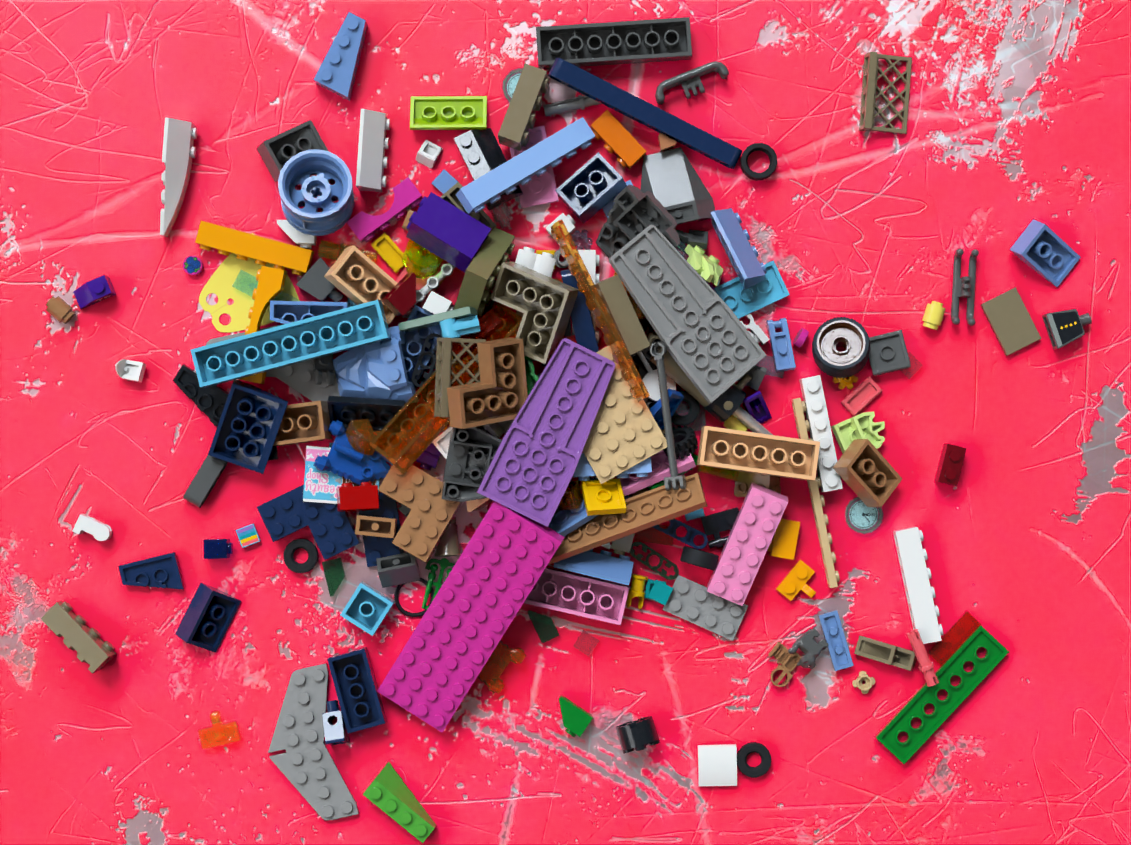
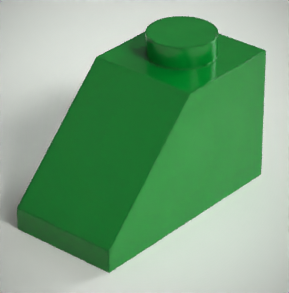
M560 695L559 703L563 724L567 728L565 731L573 737L576 735L581 737L593 716L563 695Z

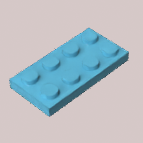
M774 260L764 264L767 270L765 280L744 290L739 278L736 277L714 288L718 296L728 305L738 319L790 295Z

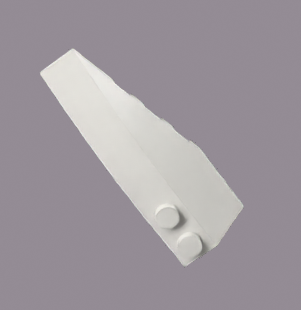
M165 117L162 162L166 166V170H164L161 176V181L165 185V189L161 192V203L164 205V208H161L160 235L162 237H168L183 203L189 182L192 158L196 156V147H193L194 139H197V128H195L192 122Z

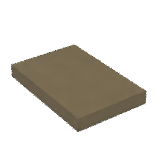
M1016 287L981 304L1006 356L1041 339Z

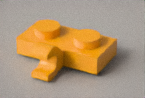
M800 559L776 590L790 601L800 590L812 598L816 591L808 586L806 582L815 571Z

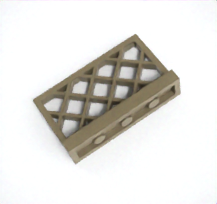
M868 52L864 55L859 131L869 130L906 134L911 57L877 54V52ZM879 59H884L890 66L882 71L878 66ZM899 61L906 62V70L902 74L895 67V64ZM891 68L898 75L892 82L885 75ZM881 76L888 84L882 91L877 86V80ZM898 79H901L905 84L904 90L901 92L893 85ZM889 87L897 95L891 101L883 93ZM879 96L887 103L881 109L875 104L876 98ZM898 97L903 102V108L899 112L892 104ZM888 106L895 113L889 120L882 113ZM878 114L885 121V124L881 127L874 126V118ZM898 117L902 122L901 129L894 128L890 122Z
M437 338L434 416L449 417L447 388L451 387L455 380L459 385H464L458 378L464 371L471 377L466 384H471L473 381L475 383L480 382V371L473 375L468 369L474 361L479 366L478 354L474 356L468 348L474 343L485 342V339ZM452 342H458L463 347L457 355L452 351ZM465 351L472 358L466 365L459 359ZM455 361L462 367L456 375L451 370V365Z

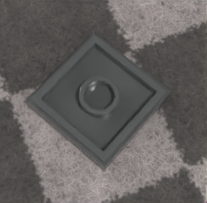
M902 330L869 337V362L873 377L911 368Z

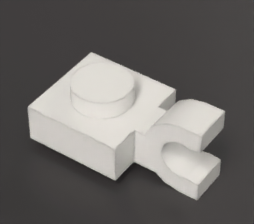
M747 315L746 317L750 323L748 325L743 324L744 327L750 329L754 334V340L758 344L764 345L770 339L754 322L752 315Z

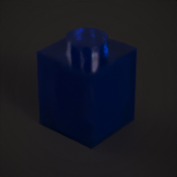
M230 538L204 539V559L230 558V554H233V543H230Z

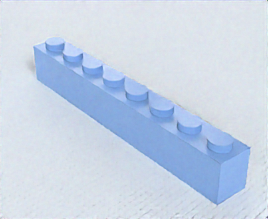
M582 117L462 187L456 193V196L468 214L473 211L478 213L485 208V204L488 202L493 204L501 198L500 195L504 193L508 195L517 189L515 186L520 183L523 186L532 180V176L537 175L539 177L547 171V167L552 166L554 168L562 162L561 159L564 157L569 159L577 153L576 150L588 148L592 145L591 141L595 134Z

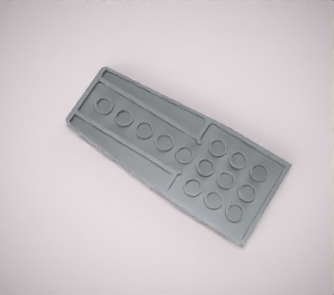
M655 225L647 226L609 258V263L661 341L666 345L673 359L709 404L766 356L765 352L728 305Z

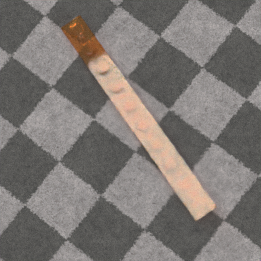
M559 220L551 226V235L554 240L558 241L560 253L563 258L567 259L569 271L575 276L578 282V289L584 294L586 305L593 312L595 323L598 328H601L604 334V341L607 346H610L613 352L612 357L619 364L622 370L621 375L630 386L632 397L637 402H640L650 395L563 220Z

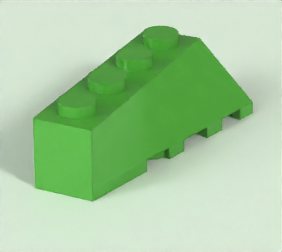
M388 761L364 791L363 795L423 843L435 829L436 824Z

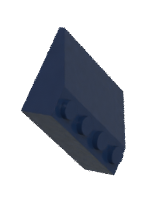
M237 379L234 380L208 455L263 474L288 401L254 385Z

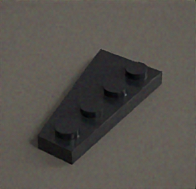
M183 364L173 382L218 427L229 393L217 385L201 388L196 371Z

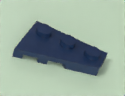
M176 552L118 566L123 585L184 590Z

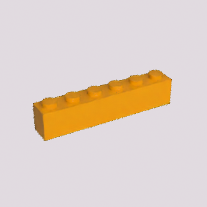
M205 221L200 222L195 243L200 245V249L211 251V248L218 249L219 254L226 256L233 253L237 255V259L247 261L248 258L255 259L256 264L266 266V263L274 265L273 268L285 270V268L292 269L293 274L303 276V273L310 269L314 256V251Z

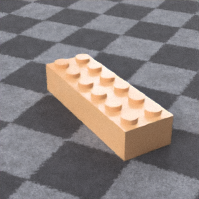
M703 426L701 429L697 465L815 481L820 442Z

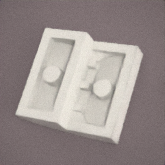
M736 744L698 745L699 787L737 786Z

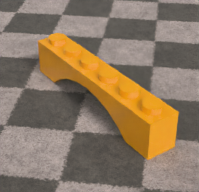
M262 266L261 270L258 269L256 275L258 286L253 291L252 299L255 301L254 306L250 307L248 318L251 320L250 325L245 329V335L260 331L261 322L270 301H273L284 290L287 271ZM267 371L240 378L239 380L264 384Z

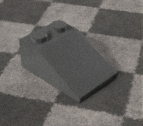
M309 120L264 141L257 148V151L272 178L277 182L284 164L294 155L306 150L320 149L328 151L314 124Z

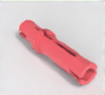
M918 629L911 630L910 633L907 632L906 635L919 663L918 668L920 672L922 671L927 686L931 687L938 684L939 680L933 669L934 664L928 657Z

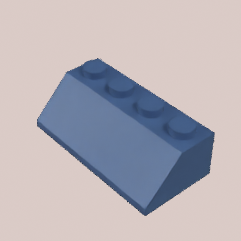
M732 208L711 212V224L744 290L764 281L767 270L763 262L759 263L757 259L759 256L755 246L751 247L748 241L750 236L746 229H742L740 225L742 221L739 214L734 213Z
M590 549L555 562L553 567L629 586L634 562L630 561L631 557L619 555V558L611 556L612 552L601 550L600 553H597Z

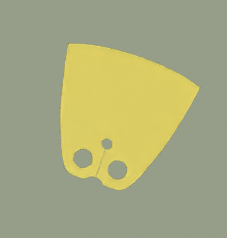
M233 253L220 264L203 287L199 296V303L205 311L211 314L214 327L219 332L224 333L245 330L250 325L251 319L248 318L250 307L254 306L255 301L252 299L254 288L258 286L256 275L258 269L261 270L263 266L256 264L255 259L248 258L247 261L237 259V255ZM266 263V267L273 268V264ZM286 275L284 290L273 301H300L288 275ZM211 293L218 296L217 304L209 305L206 302L207 295ZM230 298L234 301L232 305L227 304V300ZM270 304L264 313L261 326L275 322L270 320ZM227 313L230 315L231 322L228 325H222L219 322L221 314Z

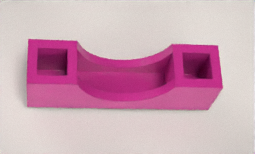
M409 177L393 188L394 202L387 212L374 216L361 211L347 221V224L361 243L363 241L369 242L375 237L374 233L378 230L384 231L391 225L389 222L395 218L399 220L406 215L405 211L410 207L414 209L420 204L423 196Z

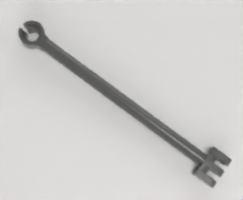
M655 342L650 347V353L654 356L657 365L670 476L664 477L666 491L671 490V482L673 490L679 489L678 482L681 489H686L685 475L678 476L664 366V356L667 353V347L663 342ZM659 346L663 349L661 353L657 350Z

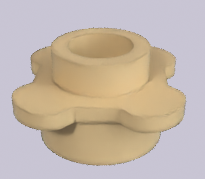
M860 671L857 679L852 681V685L858 687L863 694H867L872 685L875 684V679L869 677L865 671Z

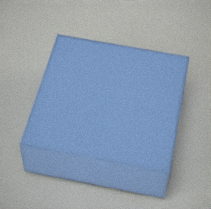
M444 169L431 184L444 194L458 181Z

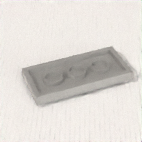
M677 575L672 586L673 591L662 610L733 641L748 605L743 604L741 606L707 592V587Z

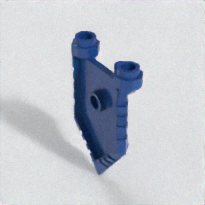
M332 420L328 431L331 432V435L336 436L328 456L318 455L313 466L319 471H331L335 475L343 476L344 479L352 480L351 482L361 485L362 482H372L374 479L385 478L390 470V466L386 463L387 461L384 459L378 443L370 439L367 440L363 436L360 437L358 434H353L352 431L345 429L342 422Z

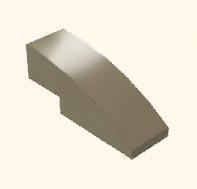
M859 635L854 654L909 671H913L917 659L912 650Z

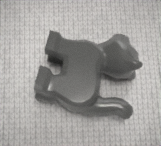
M809 629L793 643L792 648L788 649L789 654H794L798 648L805 654L800 658L797 666L801 665L803 668L813 669L816 666V658L829 645L824 639L818 643L814 640V637L820 635L816 629Z

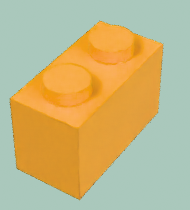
M787 519L780 520L767 550L770 552V556L794 560L800 522Z

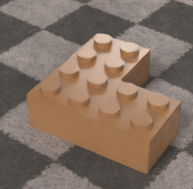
M510 337L477 343L480 382L447 388L450 427L466 429L515 419L528 397L523 339Z
M397 456L378 489L382 494L411 510L392 544L428 563L462 502L443 500L442 481Z

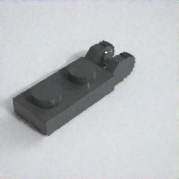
M333 354L313 359L316 385H321L323 381L322 372H326L327 385H333Z

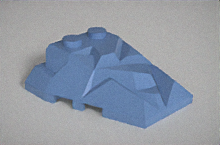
M399 325L389 327L391 339L349 349L333 359L341 397L405 400L406 403L417 401L415 386L413 382L408 381L401 345L406 343L403 331H399Z

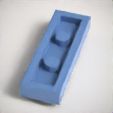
M834 610L818 615L825 641L829 644L827 647L834 671L854 666L838 611Z

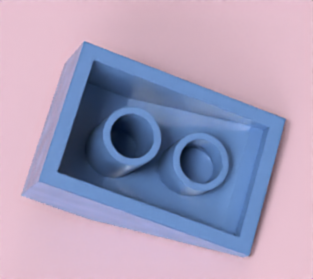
M1034 219L1010 248V251L1055 287L1060 285L1081 258L1046 224Z

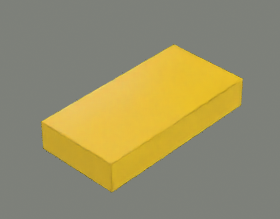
M385 232L371 244L396 274L410 262L407 256Z

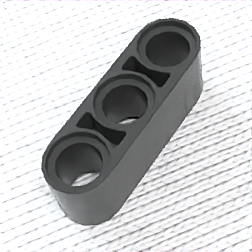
M208 455L183 498L201 508L228 462Z

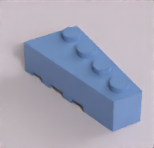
M348 12L313 79L317 85L349 101L368 27L366 20Z
M270 301V320L288 324L348 308L350 303Z

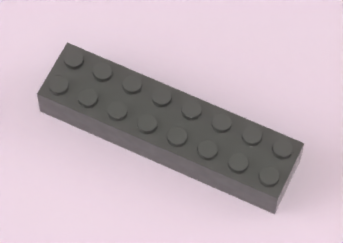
M690 17L536 27L538 68L551 69L556 58H561L577 67L691 60L692 57Z

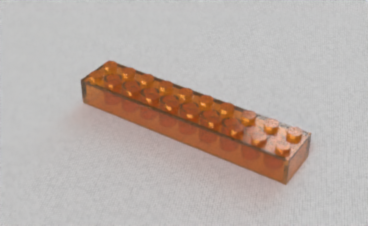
M497 302L479 322L481 332L467 335L465 339H485L486 341L510 337L516 338L522 317L507 306ZM474 343L468 349L476 356L478 349L477 343ZM459 344L453 352L457 355L463 347ZM466 351L459 357L464 365L472 359ZM457 361L451 365V370L455 375L462 369ZM474 361L468 369L475 375L479 371V366ZM436 371L369 444L377 454L402 474L407 471L450 423V417L434 416ZM466 371L458 377L464 385L471 379ZM456 380L451 384V387L459 386Z

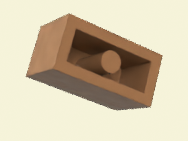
M357 515L355 534L395 538L397 518Z

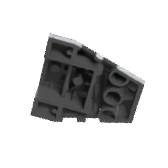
M632 185L626 186L615 197L613 201L615 202L614 206L607 215L609 216L607 222L603 224L596 240V244L610 258L642 230L652 224L656 226L675 248L680 244L679 234L676 231V220L651 192L646 191L643 193L638 187Z

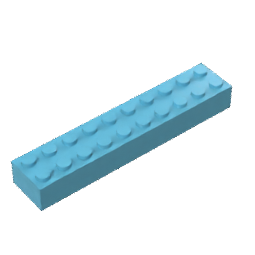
M374 300L190 349L199 386L206 388L391 339L382 301Z

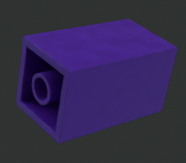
M431 192L428 198L423 197L417 212L414 211L406 227L408 229L406 237L465 273L487 239L491 228Z

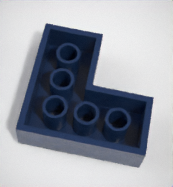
M304 485L257 507L273 542L309 526L324 560L362 543L359 536L355 534V527L347 511L338 512L337 504L304 502Z

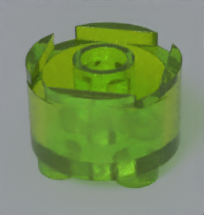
M411 239L408 241L402 257V262L407 268L406 271L408 273L414 272L416 278L421 279L436 274L443 260Z

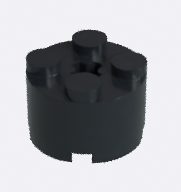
M652 716L643 717L616 727L623 754L634 751V748L635 751L646 749L648 744L651 746L660 743Z

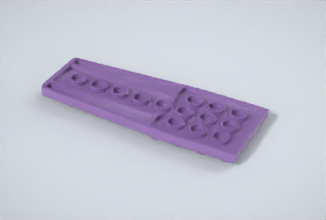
M567 338L562 339L504 435L477 493L548 527L575 472L613 374L615 363Z

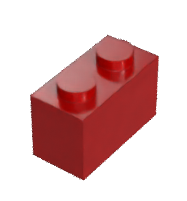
M362 482L361 486H353V483H342L341 487L336 489L338 512L379 509L378 485H372V482Z

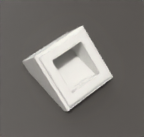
M425 140L417 152L415 160L432 169L443 148Z

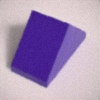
M760 391L743 400L742 404L746 412L760 424L772 418Z

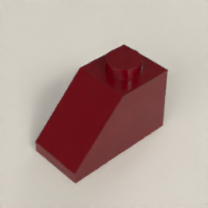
M414 272L406 274L381 300L396 317H406L413 310L412 306L416 303V275Z

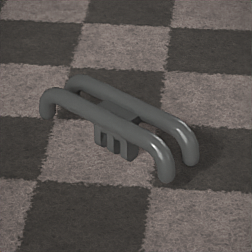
M714 61L667 79L658 85L655 94L656 101L659 105H662L665 100L664 92L679 85L682 86L687 99L691 98L689 90H692L694 97L698 95L696 87H699L701 94L705 93L700 79L701 76L717 72L722 79H727L729 71L723 63Z
M959 248L955 252L953 263L951 321L954 325L960 323L959 297L967 298V324L973 326L975 324L976 263L979 251L977 249L971 251L968 277L960 278L961 259L964 251Z

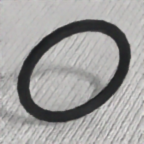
M420 578L419 581L427 586L428 581ZM404 584L398 585L394 594L398 610L410 617L423 616L427 611L426 609L419 613H410L401 607L398 594ZM431 588V591H430L431 600H430V603H429L428 606H430V604L432 603V599H433V595H434V590H433V588Z

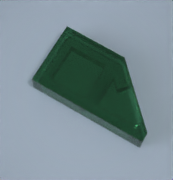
M341 557L322 562L330 597L334 596L345 578Z

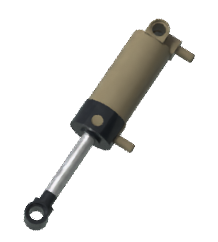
M655 331L650 332L647 336L650 343L649 349L653 340L660 339ZM659 346L657 350L661 353L663 349ZM667 350L664 356L665 374L698 401L719 422L722 423L733 415L752 432L773 435L740 407L746 397V393L742 389L751 380L748 374H745L737 384L734 383L709 404ZM651 356L650 361L656 365L654 356Z

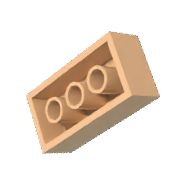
M354 245L346 247L324 276L356 305L374 300H382L397 284L393 278ZM382 302L387 324L389 325L395 315Z

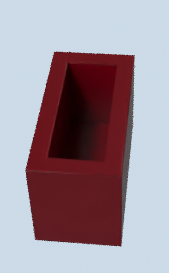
M951 444L943 445L935 481L953 486L958 485L967 448Z

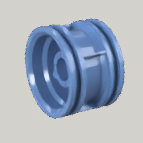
M314 149L300 152L284 164L278 179V190L282 210L289 224L296 230L312 236H324L341 229L351 217L354 208L352 176L345 162L329 151ZM334 180L335 184L330 185L329 181ZM300 185L301 189L296 190L295 187Z

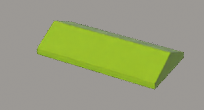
M411 96L410 130L487 129V96Z

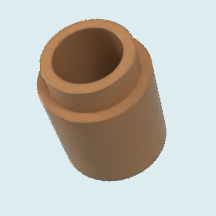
M59 296L56 298L52 297L46 303V311L60 323H68L75 315L73 308Z

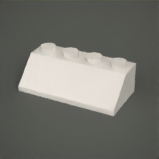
M361 109L356 187L359 191L382 192V187H386V176H383V172L388 164V157H385V149L389 148V138H386V130H390V119H387L386 113Z

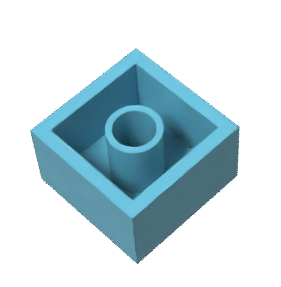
M362 581L340 616L373 636L395 601Z

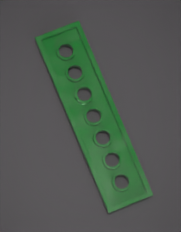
M979 625L935 672L939 683L928 687L927 683H925L875 738L905 764L1009 651ZM980 647L986 649V655L983 658H979L976 654L977 649ZM967 661L973 663V669L970 672H966L963 669V665ZM954 675L960 677V683L956 686H952L950 683V679ZM941 689H945L947 692V697L943 700H939L937 697V692ZM928 703L934 706V711L930 714L924 712V706ZM915 717L921 720V724L917 728L911 726V720ZM902 731L908 734V738L904 742H900L897 738L898 734Z

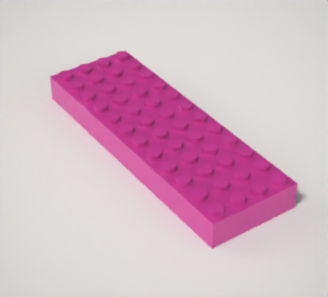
M494 501L377 692L435 729L443 732L565 537L551 528Z

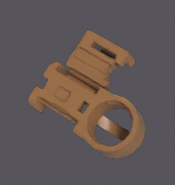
M778 641L767 655L771 658L774 656L778 660V665L770 673V680L775 686L783 687L788 684L793 676L791 672L797 666L802 656L797 652L789 654L788 649ZM783 670L781 675L773 681L774 672ZM785 674H787L785 682L778 684L785 676Z

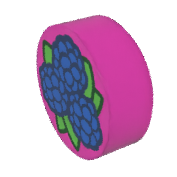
M189 256L183 262V269L190 275H197L203 269V262L196 256Z
M801 328L794 338L793 345L801 347L806 341L809 331Z

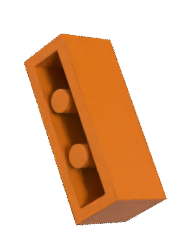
M608 110L590 125L595 134L594 138L597 140L601 139L605 143L604 148L610 154L614 153L618 157L617 162L623 168L627 167L630 170L646 155L647 151Z

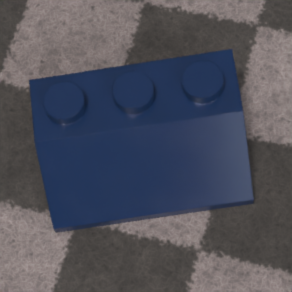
M200 583L175 635L186 643L216 653L241 600L215 587Z

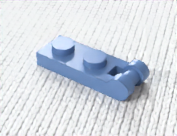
M780 318L779 321L767 320L766 326L776 372L794 370L796 365L787 319ZM781 328L782 332L776 333L775 329Z

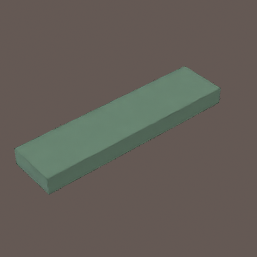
M463 307L401 322L398 324L399 331L410 332L439 325L440 321L446 319H461L478 315L474 307Z

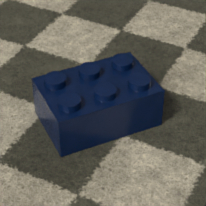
M598 152L555 191L559 198L584 224L627 185L623 177Z

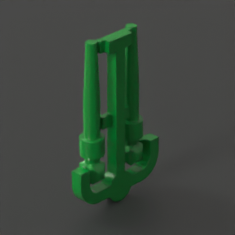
M446 558L441 560L430 559L426 564L425 569L431 570V573L429 572L428 574L429 579L422 609L427 610L429 607L426 604L432 585L436 586L433 595L434 599L439 588L443 585L441 581L445 568L448 566L454 567L455 565ZM431 563H438L441 567L437 582H433V580L436 578L435 572L438 570V566L432 564L430 567ZM449 568L447 570V577L451 572L452 568Z

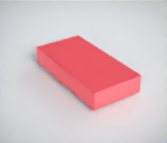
M869 376L841 403L855 416L883 390Z

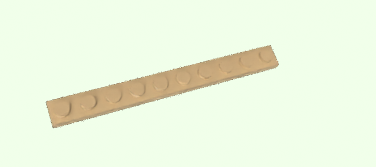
M801 398L791 399L798 438L812 441V438H808L807 431H810L809 421L804 418V412H806L805 402L801 401ZM817 476L815 481H807L827 584L829 588L838 587L837 582H840L838 570L835 571L833 563H836L835 553L831 552L830 549L832 537L831 533H827L826 525H829L827 514H823L822 507L825 506L823 495L819 494L821 481L820 477Z

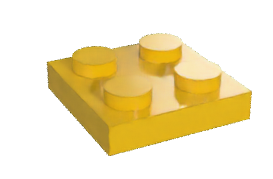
M620 478L610 479L603 484L599 480L581 482L587 516L626 513L627 508Z

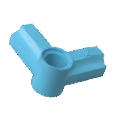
M477 315L461 319L450 318L439 322L442 338H461V336L481 332Z

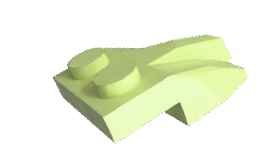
M688 244L684 250L689 256L687 262L703 279L709 283L712 282L715 286H719L723 273V268L719 264L720 260L713 255L708 257L699 246L693 247Z
M874 411L864 412L833 425L831 428L842 453L846 451L855 439H868L878 449L885 441L883 436L878 435V432L885 428V421L875 423L872 420L875 417Z

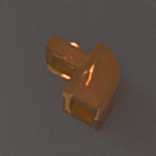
M369 419L351 420L345 432L350 445L356 451L365 455H373L376 449L387 448L393 438L391 430L373 431Z

